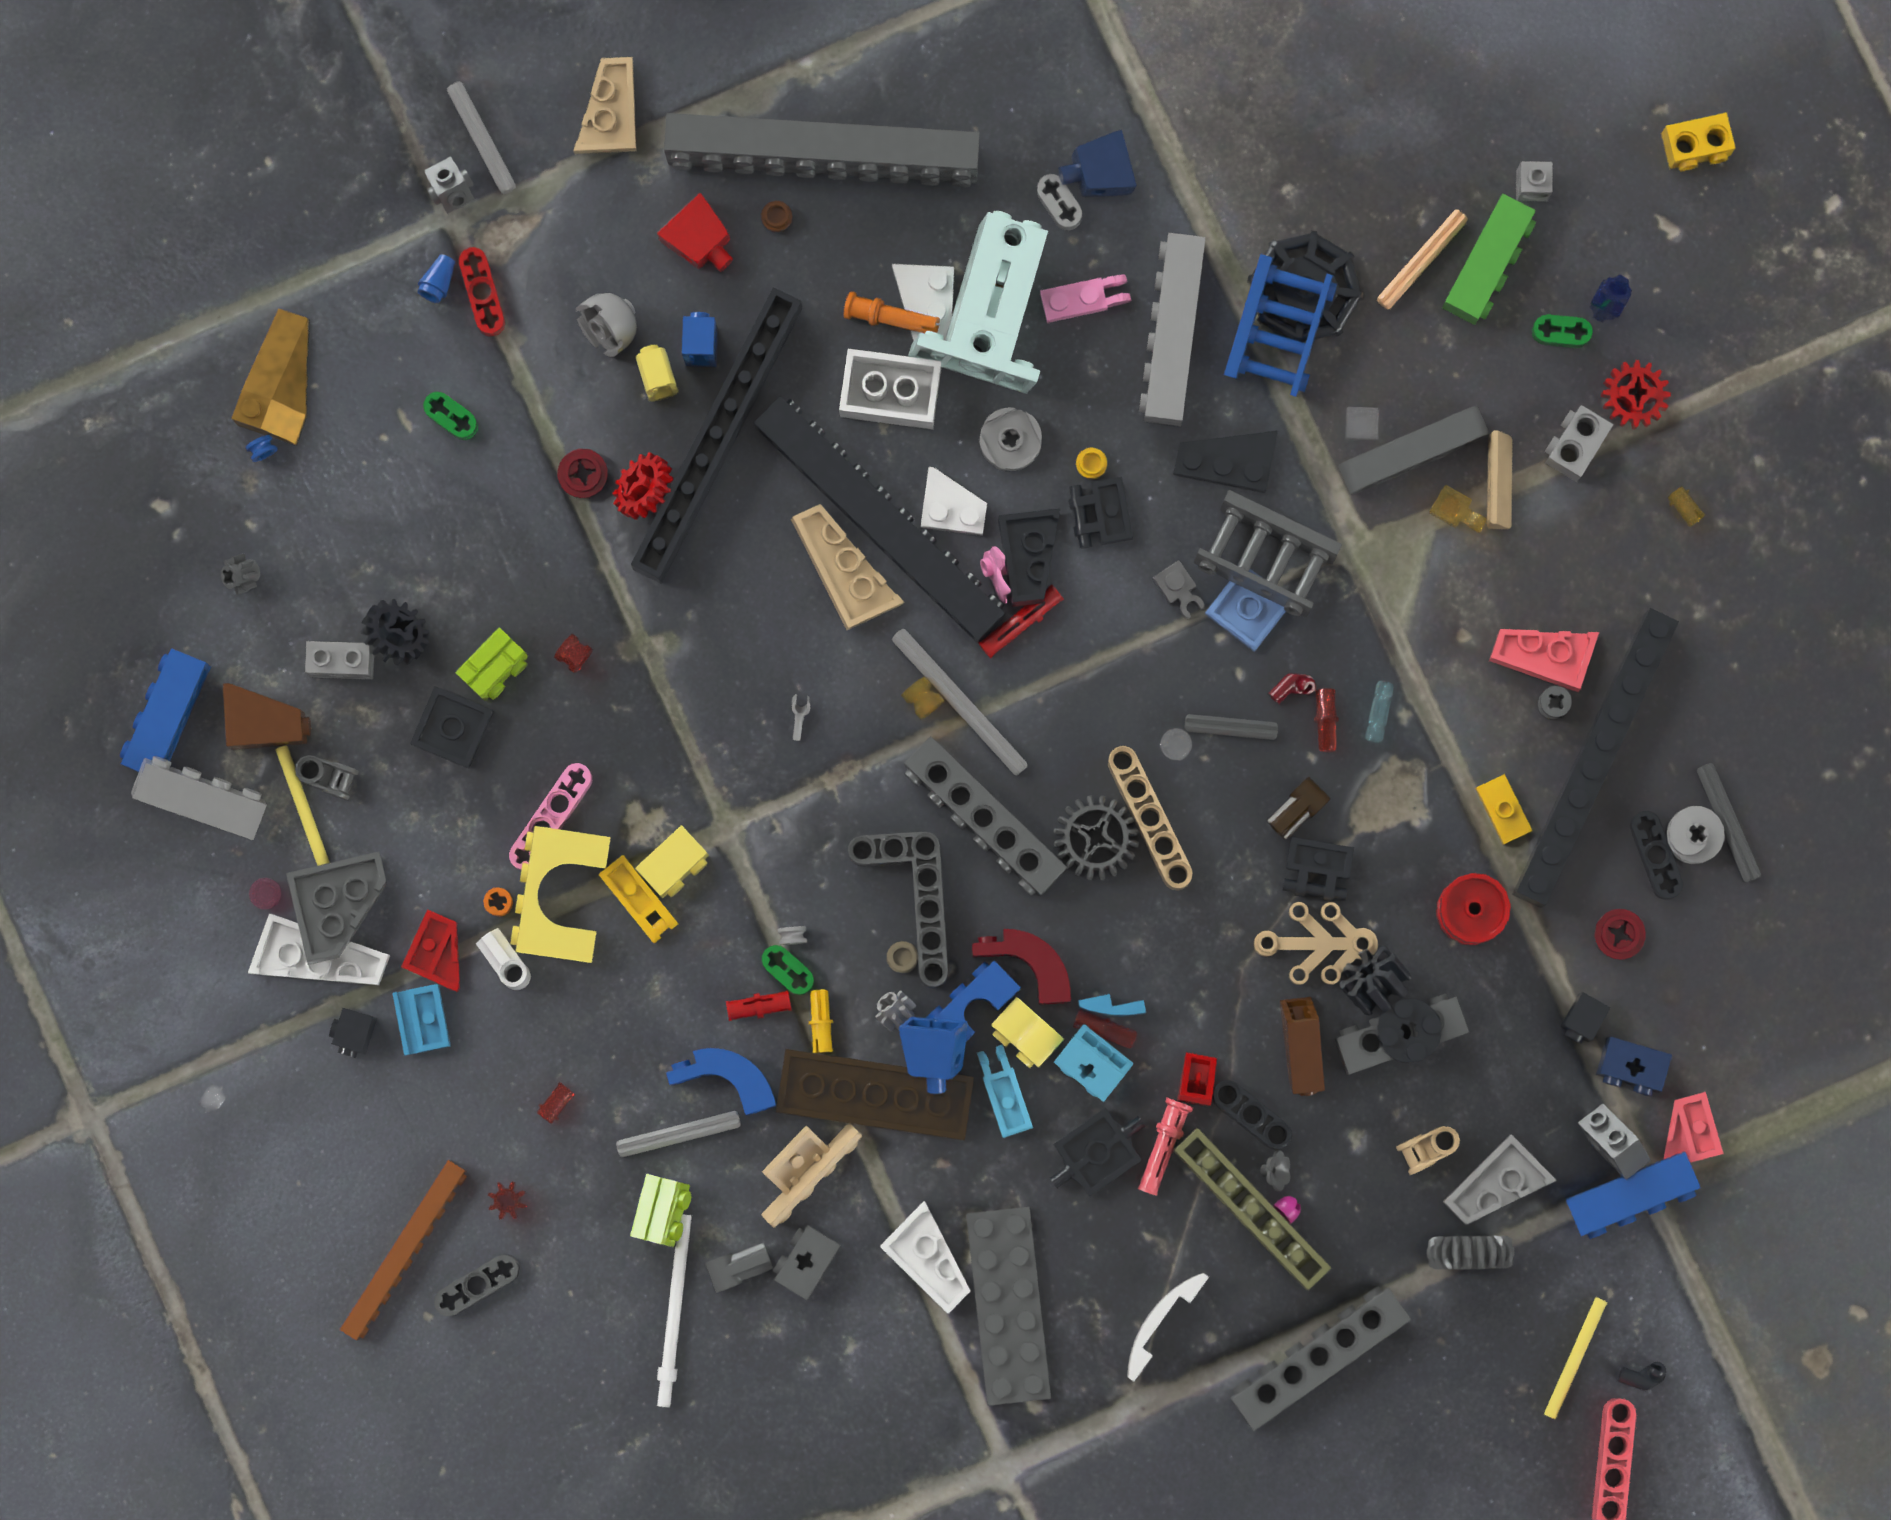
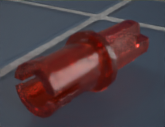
M1331 688L1315 690L1317 717L1314 718V722L1318 723V744L1321 752L1336 751L1335 723L1339 722V717L1336 716L1335 710L1336 690Z
M1081 1008L1073 1024V1028L1078 1029L1085 1024L1101 1038L1127 1048H1131L1134 1045L1137 1037L1135 1030L1110 1021L1111 1017L1105 1019Z

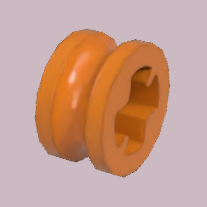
M496 887L488 890L484 896L483 903L486 911L493 916L500 917L510 912L513 906V898L505 889ZM497 893L501 898L506 897L507 903L502 904L505 906L504 909L499 911L495 906H490V900L494 901L492 896Z

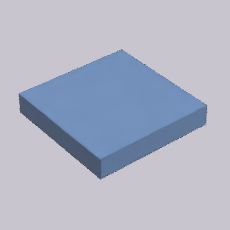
M1251 569L1249 570V572H1251V573H1253V574L1259 576V575H1258L1257 573H1255L1253 570H1251ZM1229 581L1205 612V615L1255 652L1286 611L1283 606Z

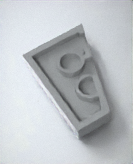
M1509 1135L1443 1203L1467 1225L1557 1180L1513 1135Z

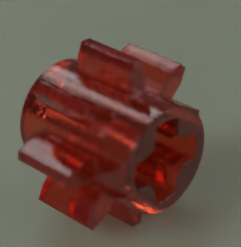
M513 1181L510 1183L509 1189L505 1188L501 1182H498L497 1187L499 1191L496 1194L488 1193L490 1198H494V1204L488 1209H498L500 1211V1220L505 1218L506 1213H510L514 1219H517L516 1210L518 1208H527V1205L521 1203V1197L526 1194V1191H515L516 1182ZM511 1192V1198L515 1200L514 1206H508L505 1210L503 1208L504 1203L500 1201L501 1195L507 1196Z

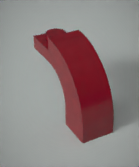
M1003 929V942H997V936L978 937V943H972L973 958L1010 956L1024 961L1036 976L1039 1005L1071 1003L1070 982L1066 968L1055 950L1044 940L1025 931Z

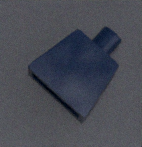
M1122 130L1076 147L1072 153L1073 164L1060 166L1058 169L1062 185L1078 182L1081 195L1084 197L1130 195L1137 186Z

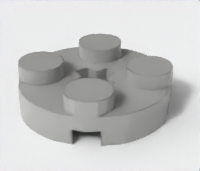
M1002 408L989 415L984 422L979 439L980 449L985 459L998 470H1021L1029 466L1040 453L1042 433L1038 422L1029 413L1016 410V408ZM1010 431L1012 435L1018 434L1020 439L1016 440L1015 447L1002 443L1006 432Z

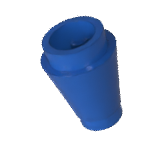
M440 254L418 282V294L434 303H440L442 298H446L456 262L452 258Z

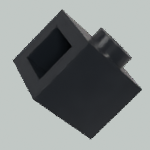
M342 1008L339 1020L334 1019L330 1028L329 1037L333 1038L331 1044L339 1046L338 1053L356 1058L358 1052L366 1054L377 1018Z

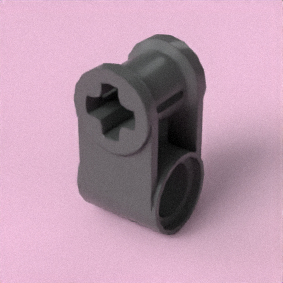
M311 755L299 759L295 768L296 776L304 784L347 801L350 799L348 792L354 776L359 774L358 770L349 766ZM308 763H316L319 766V773L313 779H306L303 775V769Z

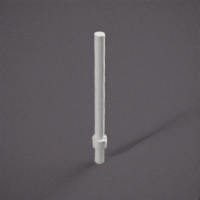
M682 1215L683 1233L680 1240L676 1241L663 1360L662 1367H658L657 1380H660L657 1406L670 1407L673 1382H676L678 1369L674 1368L692 1215Z

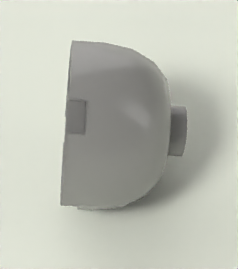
M598 293L585 300L576 308V312H581V316L577 318L581 330L595 348L600 343L607 349L603 354L614 357L633 341L637 322L634 315L635 309L627 299H622L611 293Z

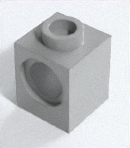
M1521 162L1516 170V200L1548 201L1552 194V162Z

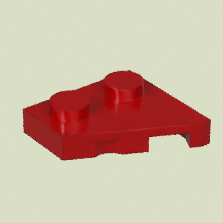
M427 909L401 967L458 992L460 989L458 923Z

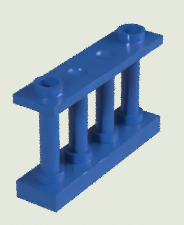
M1260 254L1224 375L1238 379L1239 373L1245 374V372L1286 383L1292 385L1290 395L1297 397L1299 391L1305 392L1310 374L1305 373V369L1326 301H1333L1337 283L1332 282L1334 276L1330 274L1326 275L1325 281L1322 283L1279 270L1276 265L1272 264L1273 257ZM1275 281L1320 295L1315 313L1269 300L1268 296L1263 295L1266 283L1272 284ZM1265 311L1311 325L1306 343L1259 330V326L1254 325L1257 313L1263 314ZM1254 342L1302 355L1297 373L1249 360L1250 356L1245 355L1248 343L1254 344Z

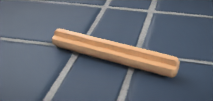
M1454 210L1378 296L1377 301L1382 307L1387 310L1391 309L1467 223L1468 218L1461 211Z

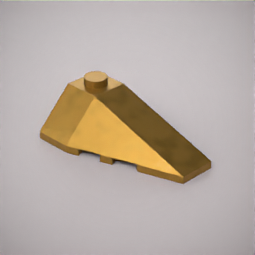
M278 308L234 410L232 420L237 426L264 435H271L273 438L297 445L307 417L308 318Z

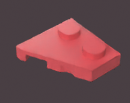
M1706 1092L1674 1100L1663 1159L1683 1151L1686 1152L1690 1163L1723 1154Z

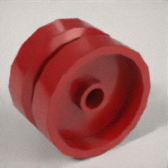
M1470 873L1458 877L1443 889L1437 901L1436 916L1440 928L1448 938L1462 945L1475 946L1490 941L1504 930L1510 918L1511 904L1507 891L1497 880L1486 874ZM1471 903H1474V907H1479V913L1475 915L1470 913L1469 906Z

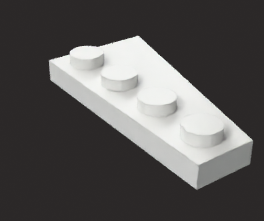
M269 913L248 973L380 985L390 955L350 941L339 958L308 965L298 923Z

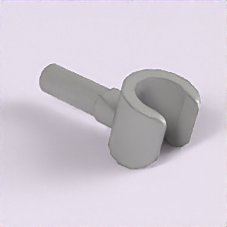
M795 694L792 698V711L795 714L793 740L800 741L804 716L810 712L811 702L810 697L807 696V704L803 707L797 706V694Z

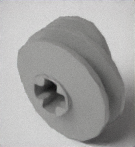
M1690 806L1676 813L1668 824L1666 834L1673 856L1681 862L1689 864L1704 863L1716 856L1721 850L1725 839L1724 826L1720 818L1712 810L1702 806ZM1697 828L1701 831L1698 836L1702 840L1698 839L1693 842L1690 839L1692 833L1689 829L1693 831Z

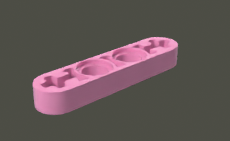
M574 763L564 770L511 847L509 859L517 869H522V863H517L519 857L516 854L519 850L525 851L526 841L524 840L526 839L527 831L533 832L534 826L541 821L549 823L552 829L561 830L590 788L592 774L585 765ZM582 770L584 771L582 776L585 782L583 784L577 783L573 787L572 791L578 793L573 798L567 791L560 788L563 784L569 788L573 782L570 774L572 772L578 774ZM558 795L565 796L569 801L568 808L562 813L554 812L551 807L552 800Z

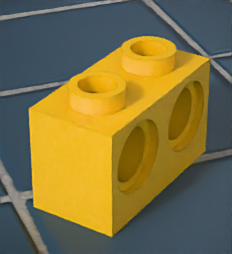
M1727 113L1667 125L1661 133L1670 169L1679 167L1680 171H1686L1696 168L1698 163L1709 161L1710 164L1722 163L1727 161L1728 156L1735 150ZM1707 136H1718L1721 140V146L1715 147L1710 145L1707 141ZM1677 142H1687L1691 147V152L1682 153L1679 151Z

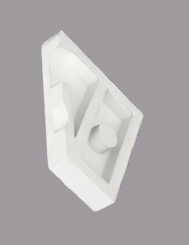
M929 467L921 528L983 536L987 503L934 467Z

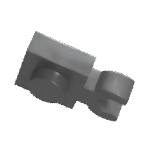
M1179 560L1153 577V581L1170 605L1177 600L1180 602V612L1185 619L1191 618L1186 608L1189 603H1195L1200 610L1204 609L1202 599L1190 593L1197 585Z

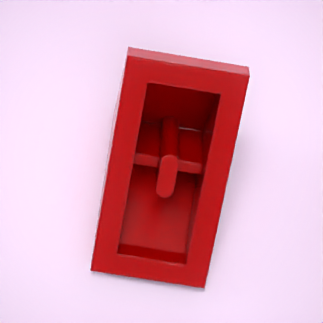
M1186 1052L1177 1101L1207 1107L1211 1106L1217 1058Z

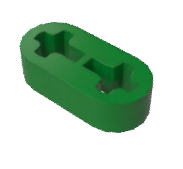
M1542 315L1538 317L1532 327V336L1535 341L1549 346L1580 348L1588 343L1593 333L1592 326L1586 319L1561 315ZM1547 322L1551 329H1558L1560 332H1551L1549 337H1544V332L1538 328H1541ZM1576 325H1579L1580 330L1586 332V335H1582L1580 340H1575V335L1564 333L1565 330L1571 331Z
M433 392L425 398L423 408L426 415L455 438L468 440L476 434L478 423L474 415L448 395L442 392ZM441 400H444L443 406L449 411V414L446 416L440 411L433 414L434 409L431 403L433 401L439 403ZM456 416L461 421L469 418L468 424L470 429L468 431L462 429L458 432V426L452 420L453 417Z
M773 945L768 947L762 954V963L765 969L791 993L805 995L811 991L814 985L812 973L782 946ZM771 952L776 955L779 952L784 954L782 961L788 966L785 971L778 965H775L773 968L768 965L771 962L768 957ZM793 970L799 976L803 973L807 974L805 979L808 984L807 987L799 986L796 989L793 988L794 980L788 973Z

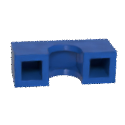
M995 960L990 965L985 961L972 973L975 979L967 987L962 983L949 995L953 1001L944 1009L939 1005L926 1018L965 1021L964 1011L975 1000L987 1001L999 1011L1021 990V987ZM969 1025L967 1026L966 1042L975 1034Z

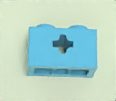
M1085 1024L1054 1061L1065 1075L1073 1077L1085 1087L1089 1094L1098 1097L1103 1102L1134 1064Z

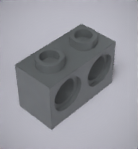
M1603 1103L1578 1122L1589 1143L1625 1180L1651 1161L1640 1140Z

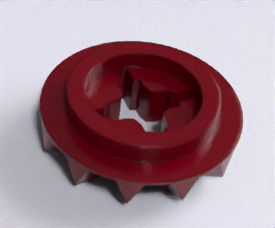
M576 449L569 452L563 457L558 466V480L561 487L566 493L575 498H590L601 492L607 482L608 471L605 461L598 453L590 449ZM579 462L588 471L596 470V472H592V474L587 476V486H584L580 478H570L579 472Z
M1614 909L1605 913L1596 923L1594 937L1598 949L1607 957L1623 960L1636 955L1641 950L1645 942L1646 932L1643 922L1635 913L1626 909ZM1625 922L1624 934L1632 941L1620 940L1613 946L1615 935L1608 928L1617 930Z

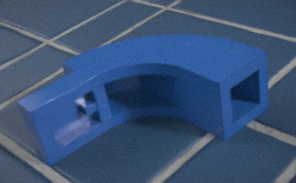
M718 1048L693 1051L696 1060L695 1064L691 1065L690 1060H685L671 1065L673 1071L666 1072L669 1085L671 1086L707 1075L720 1076L729 1080L737 1089L745 1115L747 1116L777 1107L772 1088L763 1073L748 1059L732 1051Z

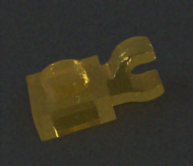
M1446 484L1429 511V514L1455 529L1462 521L1478 533L1481 532L1487 520L1481 514L1469 509L1473 501L1472 499Z

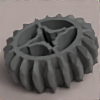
M1092 795L1087 796L1088 806L1085 807L1080 799L1075 800L1078 810L1075 812L1071 807L1067 806L1065 812L1070 818L1058 817L1057 821L1064 825L1065 828L1054 829L1055 835L1063 836L1062 840L1054 841V847L1064 846L1065 850L1057 854L1058 859L1068 856L1070 860L1065 864L1067 870L1075 863L1078 866L1075 876L1079 877L1082 870L1085 869L1088 870L1087 880L1090 881L1093 878V871H1098L1099 879L1102 881L1105 880L1104 870L1108 869L1112 877L1117 876V870L1114 867L1116 864L1125 870L1128 865L1122 858L1126 857L1133 860L1135 854L1127 850V848H1137L1139 844L1135 840H1129V836H1136L1139 833L1138 829L1128 830L1127 827L1135 822L1134 817H1129L1126 820L1122 818L1128 809L1124 806L1119 812H1116L1114 809L1117 805V800L1115 799L1111 801L1109 807L1104 806L1106 799L1102 795L1099 798V805H1094ZM1086 814H1103L1099 822L1094 826L1081 825L1076 822ZM1111 818L1118 824L1121 830L1122 846L1117 844L1107 834V827ZM1104 824L1101 838L1105 842L1101 845L1098 842L1097 846H1093L1092 850L1088 852L1091 845V837L1087 833L1092 831L1094 834L1095 830H1099L1100 826ZM1070 830L1077 833L1085 842L1086 847L1081 858L1072 849ZM1103 849L1117 854L1111 860L1103 863L1089 862L1093 854L1098 850Z
M1509 1236L1432 1237L1428 1240L1427 1258H1429V1266L1433 1269L1509 1268L1513 1265L1514 1247L1512 1245V1238Z

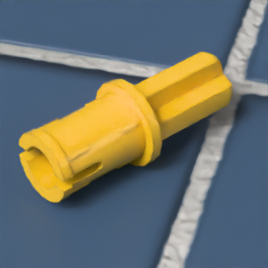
M824 989L813 990L810 993L812 1021H808L812 1027L813 1053L833 1052L831 1023L834 1022L830 1020L828 991Z

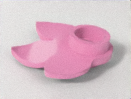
M994 546L991 550L984 552V559L980 560V565L984 576L992 580L999 600L1007 604L1006 595L1011 592V589L1002 577L1006 575L1005 555Z

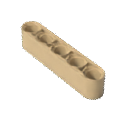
M1127 746L1116 747L1109 755V770L1131 816L1135 819V824L1163 882L1172 890H1182L1188 886L1192 879L1191 866L1136 753ZM1126 754L1131 759V766L1124 770L1117 768L1113 761L1115 756ZM1133 782L1141 783L1145 788V794L1140 798H1133L1128 793V785ZM1147 810L1156 812L1159 818L1158 824L1155 826L1145 825L1141 819L1143 812ZM1163 838L1171 842L1173 847L1171 853L1161 855L1156 851L1155 843L1159 839ZM1174 867L1182 868L1186 872V880L1179 884L1172 882L1169 878L1170 869Z

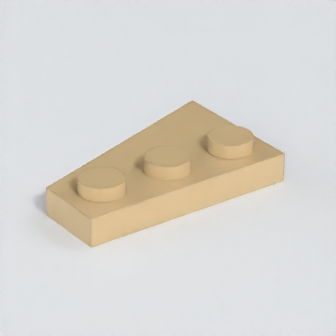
M601 58L574 153L637 151L633 58Z

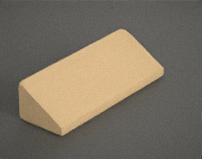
M1493 431L1488 437V529L1511 528L1513 440L1510 435L1500 431Z

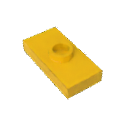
M1505 774L1475 788L1502 845L1532 831Z

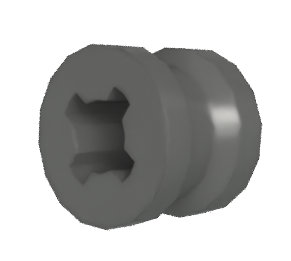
M1551 686L1539 696L1537 702L1538 710L1546 719L1556 720L1563 717L1570 710L1572 699L1565 688Z

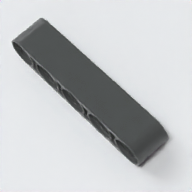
M1473 406L1341 463L1338 468L1350 495H1354L1488 437L1490 432L1478 406Z

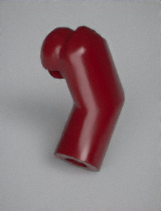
M1289 673L1280 680L1268 695L1276 703L1280 704L1290 693L1312 694L1316 689V682L1310 675Z

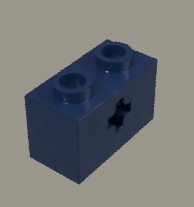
M1608 1037L1605 1040L1596 1075L1604 1077L1603 1083L1616 1087H1621L1622 1083L1634 1086V1092L1652 1097L1653 1092L1658 1093L1663 1090L1672 1055L1614 1037ZM1635 1060L1636 1066L1641 1069L1640 1072L1633 1073L1631 1076V1070L1625 1067L1626 1064L1632 1063Z

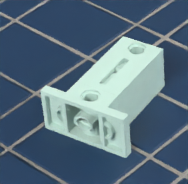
M1002 211L988 212L978 226L946 339L943 340V335L932 331H926L925 334L920 333L912 343L908 357L941 361V367L1027 394L1037 383L1040 370L1034 369L1032 363L1024 360L1012 362L1011 357L1048 231L1041 229V225L1033 221L1024 220L1022 223L1012 220L1011 215ZM1005 240L1011 242L1013 246L1007 244ZM974 345L979 346L982 349V352L977 351L974 348Z

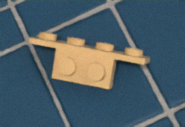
M849 1123L826 1145L805 1126L762 1171L782 1191L762 1213V1217L773 1228L779 1223L785 1222L790 1217L792 1209L801 1200L807 1199L812 1194L814 1186L823 1177H827L834 1171L836 1163L845 1154H849L856 1148L862 1134Z

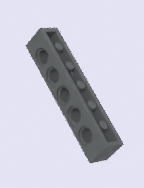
M931 736L906 760L904 766L908 770L904 774L917 787L922 783L930 791L927 796L940 809L945 805L953 813L950 818L962 830L968 827L976 835L973 841L983 851L987 852L991 849L999 857L995 862L1006 873L1010 874L1013 870L1021 878L1018 884L1030 896L1036 893L1041 897L1067 870V867ZM940 767L946 771L947 778L945 781L934 783L930 780L929 772L933 768ZM955 790H966L970 795L969 801L964 805L955 804L951 799ZM980 811H987L993 818L992 823L987 827H980L974 821L975 815ZM1000 834H1012L1015 838L1014 846L1010 849L1001 848L997 844V838ZM1030 854L1036 857L1038 861L1036 869L1026 871L1021 868L1019 861L1024 855Z
M1379 1286L1363 1296L1366 1302L1356 1309L1353 1305L1347 1307L1337 1315L1340 1319L1331 1327L1327 1323L1323 1324L1311 1333L1314 1339L1304 1346L1301 1342L1296 1343L1285 1351L1286 1359L1278 1364L1275 1360L1269 1362L1259 1370L1261 1374L1259 1378L1252 1383L1247 1378L1232 1389L1235 1395L1230 1397V1399L1253 1431L1411 1320L1389 1288L1383 1290ZM1368 1310H1374L1379 1316L1378 1325L1372 1329L1366 1328L1362 1322V1317ZM1344 1328L1349 1329L1353 1334V1341L1347 1347H1341L1336 1341L1337 1333ZM1316 1347H1322L1327 1353L1325 1363L1319 1366L1314 1365L1310 1360V1353ZM1295 1365L1300 1369V1380L1295 1384H1288L1284 1379V1371L1287 1367ZM1264 1384H1270L1275 1390L1274 1398L1270 1402H1261L1258 1398V1389Z

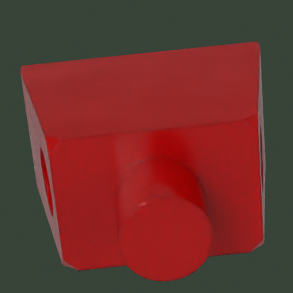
M701 193L657 233L662 244L697 269L702 268L710 261L721 272L733 261V257L723 248L730 241L729 233Z

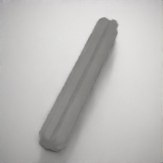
M456 82L450 85L447 91L500 192L507 194L516 188L515 182L463 84Z
M731 1111L618 1140L616 1146L619 1156L626 1157L739 1128L741 1122L738 1112Z

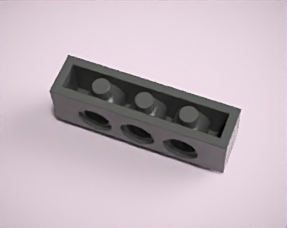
M1447 993L1429 999L1430 1007L1441 1021L1442 1035L1440 1043L1469 1033L1457 997L1448 999ZM1380 1016L1369 1020L1370 1027L1359 1030L1357 1025L1340 1030L1341 1037L1334 1039L1346 1076L1393 1060L1383 1051L1378 1040L1377 1023ZM1412 1022L1409 1025H1404L1408 1030L1407 1040L1411 1036L1416 1038L1418 1034L1415 1031L1416 1025ZM1365 1035H1373L1377 1038L1379 1046L1375 1052H1367L1363 1048L1362 1040Z

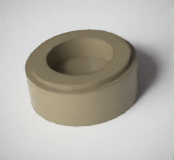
M904 941L893 944L887 952L888 965L893 971L900 974L911 972L918 963L916 948Z

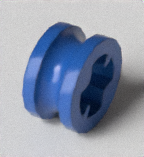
M271 435L259 437L246 445V450L252 452V462L266 459L278 450L276 445L271 444Z

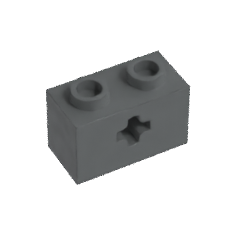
M809 1225L805 1230L799 1227L790 1242L794 1249L788 1258L782 1255L773 1272L778 1274L775 1278L776 1282L805 1300L810 1298L841 1247L840 1244ZM807 1252L811 1253L810 1260L814 1263L812 1268L805 1267L803 1270L798 1268L800 1261L797 1260V1256L799 1254L804 1256Z

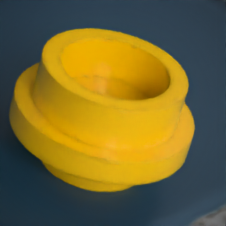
M1097 448L1082 450L1076 459L1077 471L1087 479L1099 478L1107 468L1105 454Z

